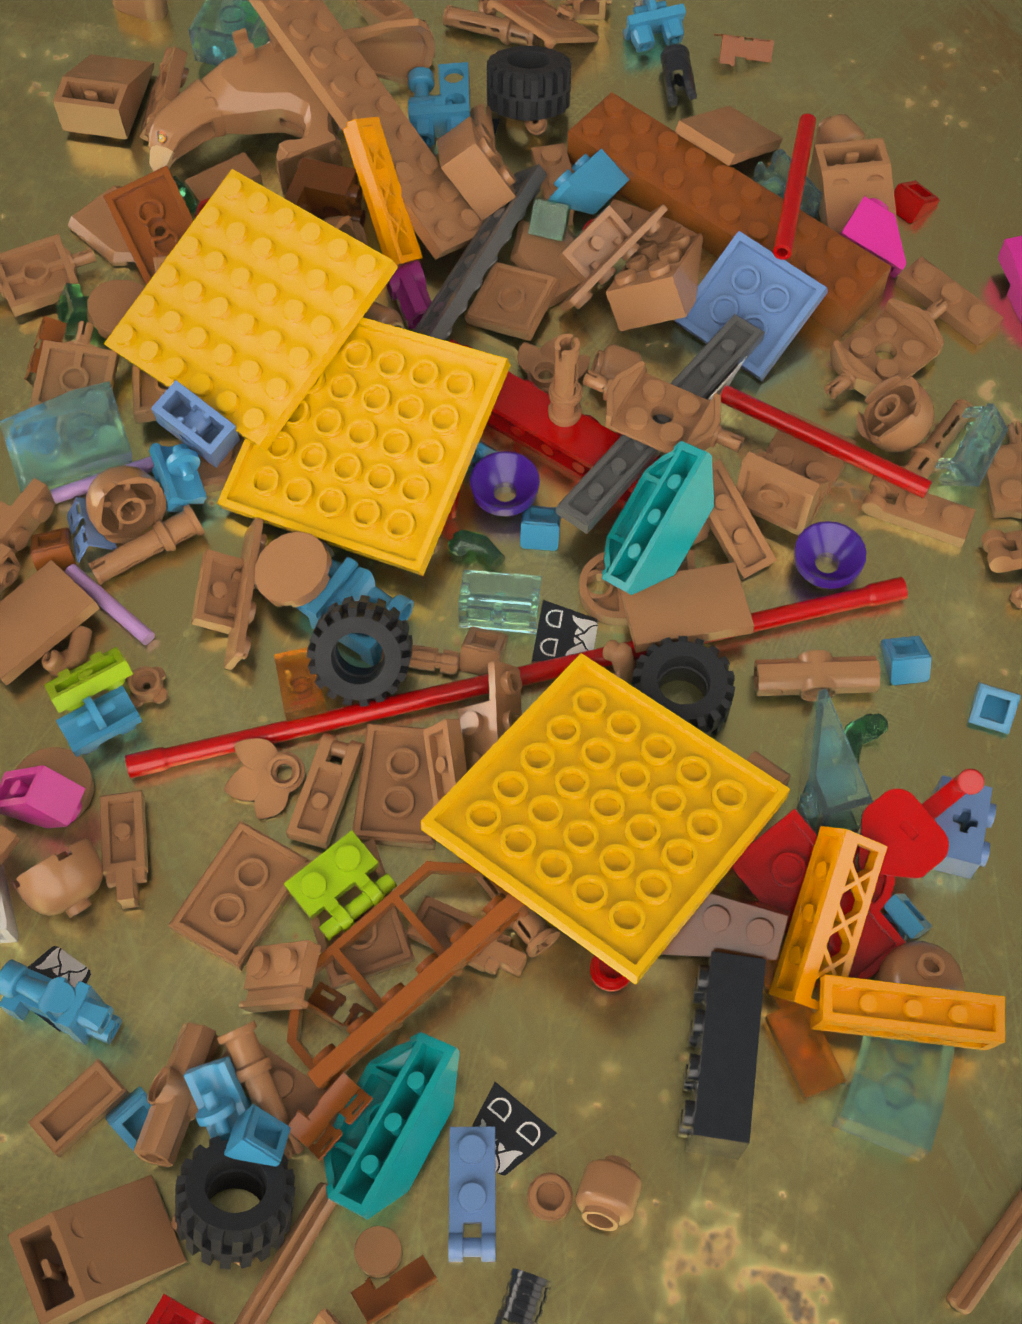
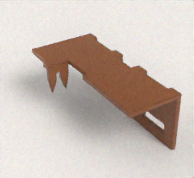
M714 34V36L722 37L719 63L734 66L735 57H743L745 60L771 62L774 40Z
M44 315L39 325L33 348L36 347L39 339L41 343L39 349L35 348L30 356L24 379L28 377L30 372L37 374L44 340L62 343L67 323Z
M321 981L309 997L306 1008L325 1021L337 1026L345 1033H348L346 1031L347 1028L359 1018L358 1014L360 1012L363 1014L368 1013L370 1017L374 1014L360 1004L353 1003L349 1010L350 1014L344 1023L334 1019L333 1016L338 1008L342 1007L345 1003L346 996L335 989L333 990ZM322 990H325L336 998L332 1001L320 993Z
M342 1072L317 1100L318 1104L308 1115L298 1109L287 1125L291 1127L290 1133L321 1161L343 1135V1132L339 1128L336 1130L329 1121L339 1112L346 1118L345 1122L351 1125L373 1098ZM355 1094H358L355 1097V1099L349 1104V1106L345 1109L344 1107L352 1099V1097ZM326 1129L327 1131L325 1132V1134H324V1135L319 1139V1141L314 1145L313 1143L315 1142V1140H316V1139L322 1134V1132Z
M424 1255L390 1276V1280L375 1289L376 1287L372 1280L368 1277L364 1284L350 1292L365 1317L367 1324H376V1322L397 1310L400 1301L405 1298L412 1300L426 1288L438 1282Z

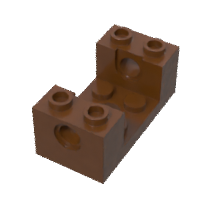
M302 158L284 199L321 220L333 216H351L352 222L358 221L362 227L365 224L366 212L361 207L363 191L358 184L356 169Z

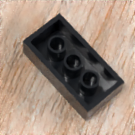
M712 951L707 965H699L698 977H695L692 1003L700 1004V1009L695 1008L688 1034V1047L695 1048V1054L690 1053L689 1062L685 1066L683 1091L691 1092L690 1100H685L684 1108L681 1109L678 1126V1137L686 1138L684 1150L686 1152L739 1160L750 1143L766 959Z

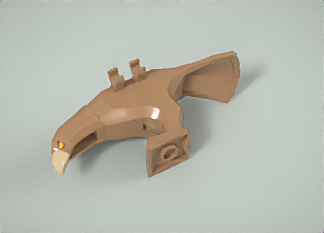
M419 18L390 20L366 27L344 30L378 78L408 86V74L412 69L416 67H426L429 69L432 65L433 55L435 54V42L433 33H431L426 20ZM265 24L270 41L257 48H254L253 43L249 42L247 30L243 28L232 32L233 41L237 49V53L233 57L223 60L202 79L194 80L184 91L158 112L149 131V166L153 172L166 165L170 169L171 165L178 158L208 140L222 137L226 134L287 133L300 139L281 142L276 154L277 174L282 193L286 195L302 158L343 166V158L340 155L342 148L337 136L339 125Z

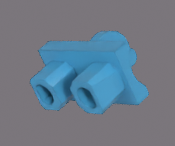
M642 0L643 5L634 7V14L627 16L626 29H623V36L625 41H632L638 53L648 51L654 47V34L662 33L665 44L668 46L679 44L683 39L684 29L682 22L686 14L684 3L667 7L665 0L656 2V0Z
M152 443L149 449L154 464L152 472L155 480L161 484L164 491L166 511L182 512L183 506L187 504H204L207 495L197 471L201 462L197 452L189 449L186 444L166 447L159 443Z
M122 685L95 700H92L90 696L83 699L84 706L56 720L76 757L81 754L88 755L99 749L100 744L118 734L125 735L136 729L137 724L143 722Z
M227 1056L188 1069L183 1075L199 1110L195 1115L198 1125L206 1127L211 1138L219 1136L221 1141L229 1140V1133H231L237 1118L252 1106L249 1097L245 1096L239 1079H237L232 1060Z

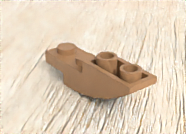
M35 478L11 506L0 501V594L6 587L14 583L18 572L22 568L15 554L27 545L32 533L41 522L46 521L50 517L56 505L47 485Z

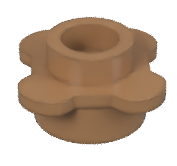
M139 667L132 671L133 674L126 678L130 689L128 696L134 707H140L143 703L153 701L160 704L168 697V692L163 686L166 673L161 667ZM147 684L150 685V688H149V689H147V690L143 689V687H144L145 685H147Z

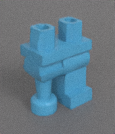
M468 62L438 64L440 95L429 94L435 84L434 74L430 69L416 67L408 74V86L414 93V97L408 100L409 121L428 148L435 144V138H441L471 116ZM452 73H458L463 76L462 80L456 83L447 82L445 77Z
M347 557L343 563L332 559V568L330 567L328 573L330 579L326 588L316 599L297 607L303 614L309 617L311 628L315 629L323 613L326 614L328 608L335 602L338 605L342 604L344 598L353 596L354 601H359L361 595L370 596L369 602L376 604L378 598L386 601L385 608L391 610L395 607L400 612L399 619L401 621L409 619L414 608V601L404 595H397L392 598L375 585L373 575L368 569L358 567L356 561ZM351 633L338 640V642L360 654L361 659L370 666L378 664L381 660V645L367 634Z
M13 959L9 960L0 971V995L3 996L0 1001V1007L8 1015L24 1021L28 1012L32 1011L48 1018L59 1030L69 1034L74 1041L83 1045H87L90 1037L109 1045L112 1043L121 1026L122 1019L113 1014V1008L101 999L92 986L79 981L74 988L66 978L57 977L51 979L28 969L26 965Z

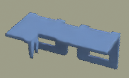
M76 497L67 513L70 533L73 535L77 530L76 528L80 520L84 518L85 525H82L78 534L73 539L77 562H80L88 546L115 550L117 548L116 543L108 541L95 529L86 512V499ZM78 503H79V507H80V513L78 512V508H77V504H78ZM84 531H85L86 537H87L86 542H85V537H84Z

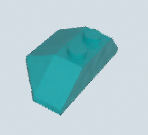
M680 441L673 447V451L660 457L644 471L606 537L605 569L602 572L603 580L633 595L675 575L714 507L711 454Z
M418 1032L410 1037V1041L391 1048L368 1063L357 1085L371 1096L373 1100L351 1125L345 1122L346 1118L339 1114L333 1124V1127L336 1130L339 1128L343 1135L324 1156L328 1186H326L327 1198L368 1220L410 1190L454 1107L460 1053L456 1047L425 1033ZM355 1094L352 1097V1099L344 1107L345 1109L349 1106V1104L355 1099V1097L358 1094Z

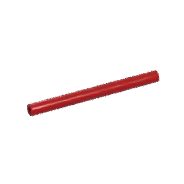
M809 113L803 114L799 118L773 249L774 256L780 260H786L792 254L816 126L815 116Z
M726 385L720 394L721 403L923 499L932 484L931 480L729 385Z

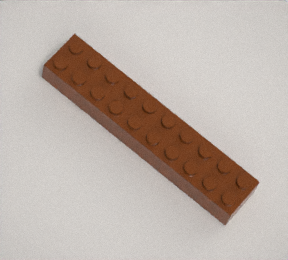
M613 92L568 131L567 153L570 163L574 165L586 153L591 158L602 148L630 179L617 192L618 194L649 212L664 204L668 210L662 217L676 221V223L678 222L683 227L697 234L702 233V248L717 258L720 257L738 231L773 252L783 198L713 157ZM802 210L799 211L792 254L785 261L827 287L828 293L811 314L810 318L842 338L883 295L891 266Z

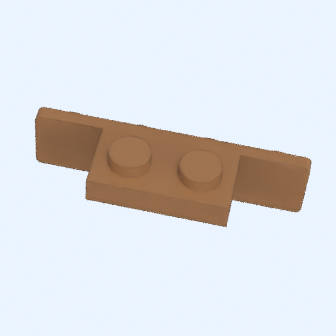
M662 204L653 210L632 231L610 205L606 207L558 255L563 263L581 281V284L559 307L563 311L572 306H575L576 309L582 307L593 296L590 289L597 282L603 285L615 274L617 270L613 265L620 258L624 261L629 259L640 248L637 241L644 234L650 237L662 226L664 222L660 218L668 208Z
M255 518L244 534L241 558L209 549L202 555L191 624L229 634L224 668L232 670L241 659H246L251 646V637L246 636L248 624L252 623L256 612V602L252 601L253 590L257 589L254 580L255 565L258 556H260V553L265 548L267 535L262 533L264 520L260 518Z
M497 660L489 662V701L458 709V719H460L462 736L465 741L464 752L467 772L522 715V681L518 667Z

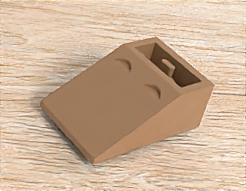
M90 54L63 75L54 96L53 103L63 131L128 139L155 67L154 62Z
M883 138L817 144L814 146L808 175L821 223L840 234L864 196L868 199L876 198L884 202L889 208L888 211L895 214L897 222L891 163Z
M687 232L672 236L666 242L657 244L655 240L640 244V248L625 262V266L615 276V280L606 291L619 331L684 318L688 315L696 302L703 243L702 233L689 236Z
M152 1175L53 1211L7 1234L39 1324H69L187 1262Z

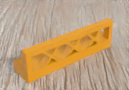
M379 116L354 119L347 122L348 127L343 128L382 254L392 259L396 265L423 258L414 228L401 196V186Z
M820 826L769 991L770 995L818 1011L819 1001L811 998L816 979L824 974L849 976L887 846L848 829ZM857 846L869 850L870 853L865 869L857 873L852 861ZM851 889L855 898L854 906L851 912L843 915L840 900L842 894ZM838 931L842 940L841 949L837 955L830 958L826 946L829 937Z
M825 974L820 978L819 1010L811 1015L810 1029L987 1051L1005 1043V996Z

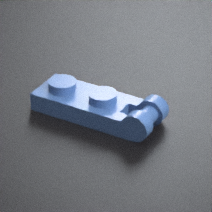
M495 1126L450 1127L449 1262H463V1257H481L482 1262H496ZM464 1224H481V1237H463Z

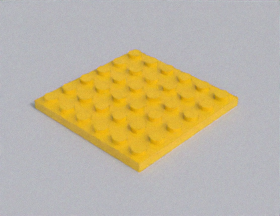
M231 169L110 334L104 345L168 388L177 380L233 423L239 435L266 451L398 267L392 259Z
M362 317L268 449L264 451L245 438L217 504L222 509L252 519H263L264 523L290 532L309 533L326 544L424 576L511 364L504 357Z
M581 653L421 820V830L636 985L785 802L790 788Z

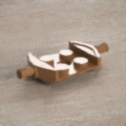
M891 298L887 301L883 312L841 344L838 340H835L831 347L830 357L832 366L839 376L824 386L825 393L827 395L830 394V398L835 399L841 392L849 388L850 390L855 389L867 397L876 386L891 377L900 376L903 380L909 379L908 376L914 375L942 351L945 342L934 320L948 311L946 301L943 302V299L938 298L926 309H921ZM880 351L888 352L893 356V359H880L876 353Z
M643 361L616 375L614 379H608L592 372V370H588L583 385L603 393V400L606 401L605 427L666 454L673 451V447L680 441L704 451L709 447L714 448L716 443L734 450L736 453L742 447L745 437L727 431L720 425L721 395L717 393L714 394L711 401L645 373L646 363ZM662 414L669 417L671 421L660 424L655 422L652 417Z

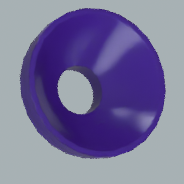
M510 451L495 452L482 458L473 468L470 477L472 495L479 507L488 513L498 516L516 515L527 510L534 503L540 486L539 473L535 465L521 454ZM509 487L516 492V496L511 501L503 502L496 499L494 493L499 488Z
M825 521L810 525L799 535L795 544L794 560L799 573L808 582L821 588L834 589L847 586L859 576L865 565L867 553L863 540L853 529L838 522ZM822 557L831 558L836 562L838 569L832 573H824L817 568L815 561Z

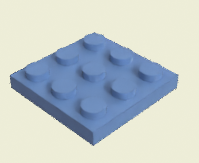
M738 231L698 285L696 302L688 315L674 321L706 344L734 314L764 331L763 341L741 365V368L760 381H763L826 296L828 290L827 287L787 261L777 259L773 252Z

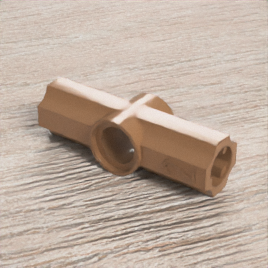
M812 650L798 655L797 658L755 659L754 691H756L757 696L801 695L803 700L818 702L828 700L836 694L878 692L881 672L879 660L876 659V656L832 657V654L828 651Z
M190 1022L181 1026L168 1063L157 1073L148 1092L147 1101L151 1104V1107L133 1151L138 1155L139 1159L164 1167L174 1165L189 1122L195 1119V1115L199 1111L183 1075L188 1069L212 1062L219 1044L217 1040L219 1036L215 1030L205 1025Z

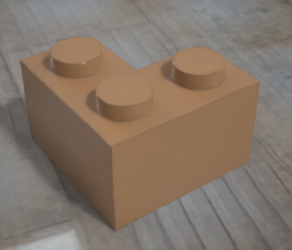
M469 116L439 138L437 146L441 169L481 221H483L516 198L513 186L516 179L506 164L500 166L493 157L496 155V152L491 145L493 138L483 123L477 126L471 116Z

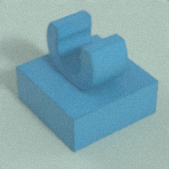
M904 893L894 894L883 906L888 914L883 915L889 922L891 921L897 925L898 933L904 941L908 937L910 939L920 938L933 927Z

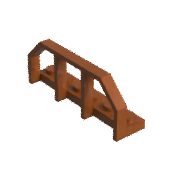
M426 861L323 951L318 958L314 977L336 959L376 1006L378 1011L371 1017L368 1013L361 1015L347 1028L346 1031L350 1036L341 1044L335 1047L331 1043L313 1057L300 1041L304 1009L290 1010L287 1043L310 1070L307 1075L320 1089L327 1090L342 1072L346 1073L394 1029L398 1031L404 1025L402 1022L453 976L456 975L458 977L464 972L462 968L520 917L525 918L529 914L527 906L487 878L500 894L495 896L483 908L486 915L474 926L468 922L450 937L449 941L452 945L445 950L405 904L403 899L431 874L486 876L468 863ZM396 906L435 952L426 957L416 967L415 971L418 975L406 986L402 982L398 983L381 998L343 951Z

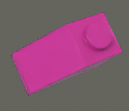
M864 196L853 211L840 235L890 265L889 275L896 278L907 263L895 214L888 211L889 208L884 202L876 198L868 199Z
M44 765L7 771L0 782V814L48 829L68 827L81 811L82 803L80 800L86 788Z

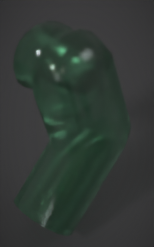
M461 529L454 532L453 538L448 541V549L454 555L464 556L467 550L476 552L491 570L500 567L506 559L495 544L484 534Z
M870 713L849 722L844 729L839 760L847 765L859 764L862 746L878 739L887 732L888 721L886 717L879 713Z

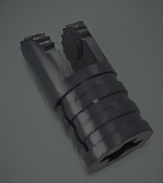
M681 44L666 47L661 52L660 60L668 106L674 107L678 105L677 90H685L690 100L697 99L689 49Z
M512 1268L511 1278L507 1283L502 1306L498 1310L494 1324H538L552 1282L534 1274Z

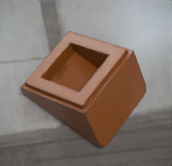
M65 527L31 536L30 554L36 571L41 569L50 560L64 572L68 566L76 565L69 528Z

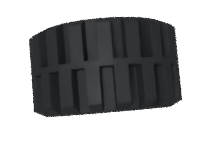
M515 46L500 50L491 55L489 60H487V105L498 115L516 120L533 121L555 117L558 114L564 113L569 108L571 62L563 53L541 46Z
M361 595L359 601H354L353 596L344 598L340 605L335 602L328 608L326 614L323 613L309 640L307 658L311 659L308 665L310 674H317L315 683L319 689L324 686L329 688L327 696L335 700L337 695L344 697L342 704L351 706L353 700H359L360 707L369 706L372 698H375L376 702L380 703L386 699L388 692L393 695L399 689L400 682H404L407 676L413 646L412 635L408 634L409 625L406 620L401 621L399 619L400 612L395 607L391 610L385 608L386 601L378 598L377 604L369 602L370 596ZM351 633L367 634L381 645L384 659L372 667L361 668L353 666L341 656L337 646L338 640Z
M678 636V642H672L670 637L662 639L660 647L652 644L647 648L646 656L641 654L637 660L631 686L711 737V733L717 735L722 730L723 723H726L735 692V687L733 686L735 676L733 671H728L730 662L726 656L718 658L719 649L714 645L706 648L704 647L705 640L696 638L695 643L687 642V636ZM671 681H686L695 685L702 692L704 698L692 704H679L666 698L661 692L660 687Z
M216 1136L209 1139L208 1148L201 1144L196 1147L192 1153V1160L186 1158L181 1165V1175L177 1176L175 1185V1223H177V1233L180 1241L186 1239L187 1251L192 1256L200 1251L201 1262L209 1266L213 1260L221 1261L220 1269L231 1270V1263L240 1262L241 1269L251 1267L252 1258L257 1257L262 1262L270 1257L271 1247L278 1250L284 1242V1234L289 1232L296 1189L294 1187L295 1175L293 1169H288L289 1160L284 1153L281 1163L277 1167L236 1160L224 1155L229 1140L221 1141L220 1137ZM238 1188L251 1192L260 1202L247 1211L231 1213L217 1208L210 1202V1199L223 1190Z

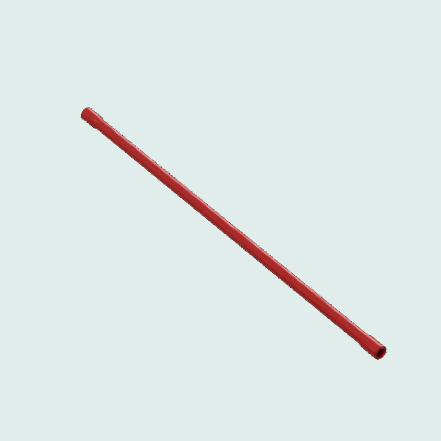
M896 577L870 583L862 588L751 613L754 623L753 633L866 606L875 607L905 600L908 597L907 585L903 577ZM722 638V639L704 641V644L711 643V642H715V641H720V640H724V639H728V638ZM633 641L625 642L631 647L634 660H638L641 654L646 656L647 651L635 653ZM604 647L519 666L518 668L520 670L522 686L558 678L581 653L602 667L612 666V662L604 659L602 654ZM484 674L386 697L380 703H377L376 700H371L369 706L360 707V703L172 747H158L125 755L127 771L130 779L163 772L171 767L236 753L234 745L246 739L260 738L275 744L489 694V676Z

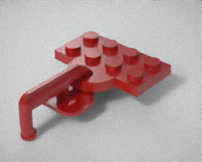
M971 768L962 771L922 804L907 790L891 789L884 792L863 810L859 835L887 846V850L848 977L868 980L879 970L881 962L892 949L906 943L880 910L891 898L895 876L913 879L921 878L945 859L949 851V840L935 819L965 794H977L983 789L985 784L984 777L978 770ZM796 809L790 811L753 841L731 867L732 871L758 902L791 911L785 931L786 936L817 839L816 833ZM857 846L852 861L857 873L865 869L870 853L869 850ZM851 889L844 892L840 900L843 915L851 912L854 906L855 898ZM838 931L829 937L826 946L830 958L837 955L841 949L842 940Z

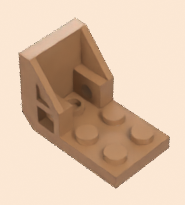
M791 411L788 413L854 445L857 444V441ZM778 430L766 450L755 449L748 451L741 463L736 488L750 513L799 536L814 521L847 462Z

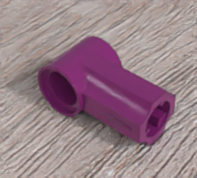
M418 260L397 265L398 269L386 284L388 294L392 301H397L408 329H415L432 302L427 292L424 272Z

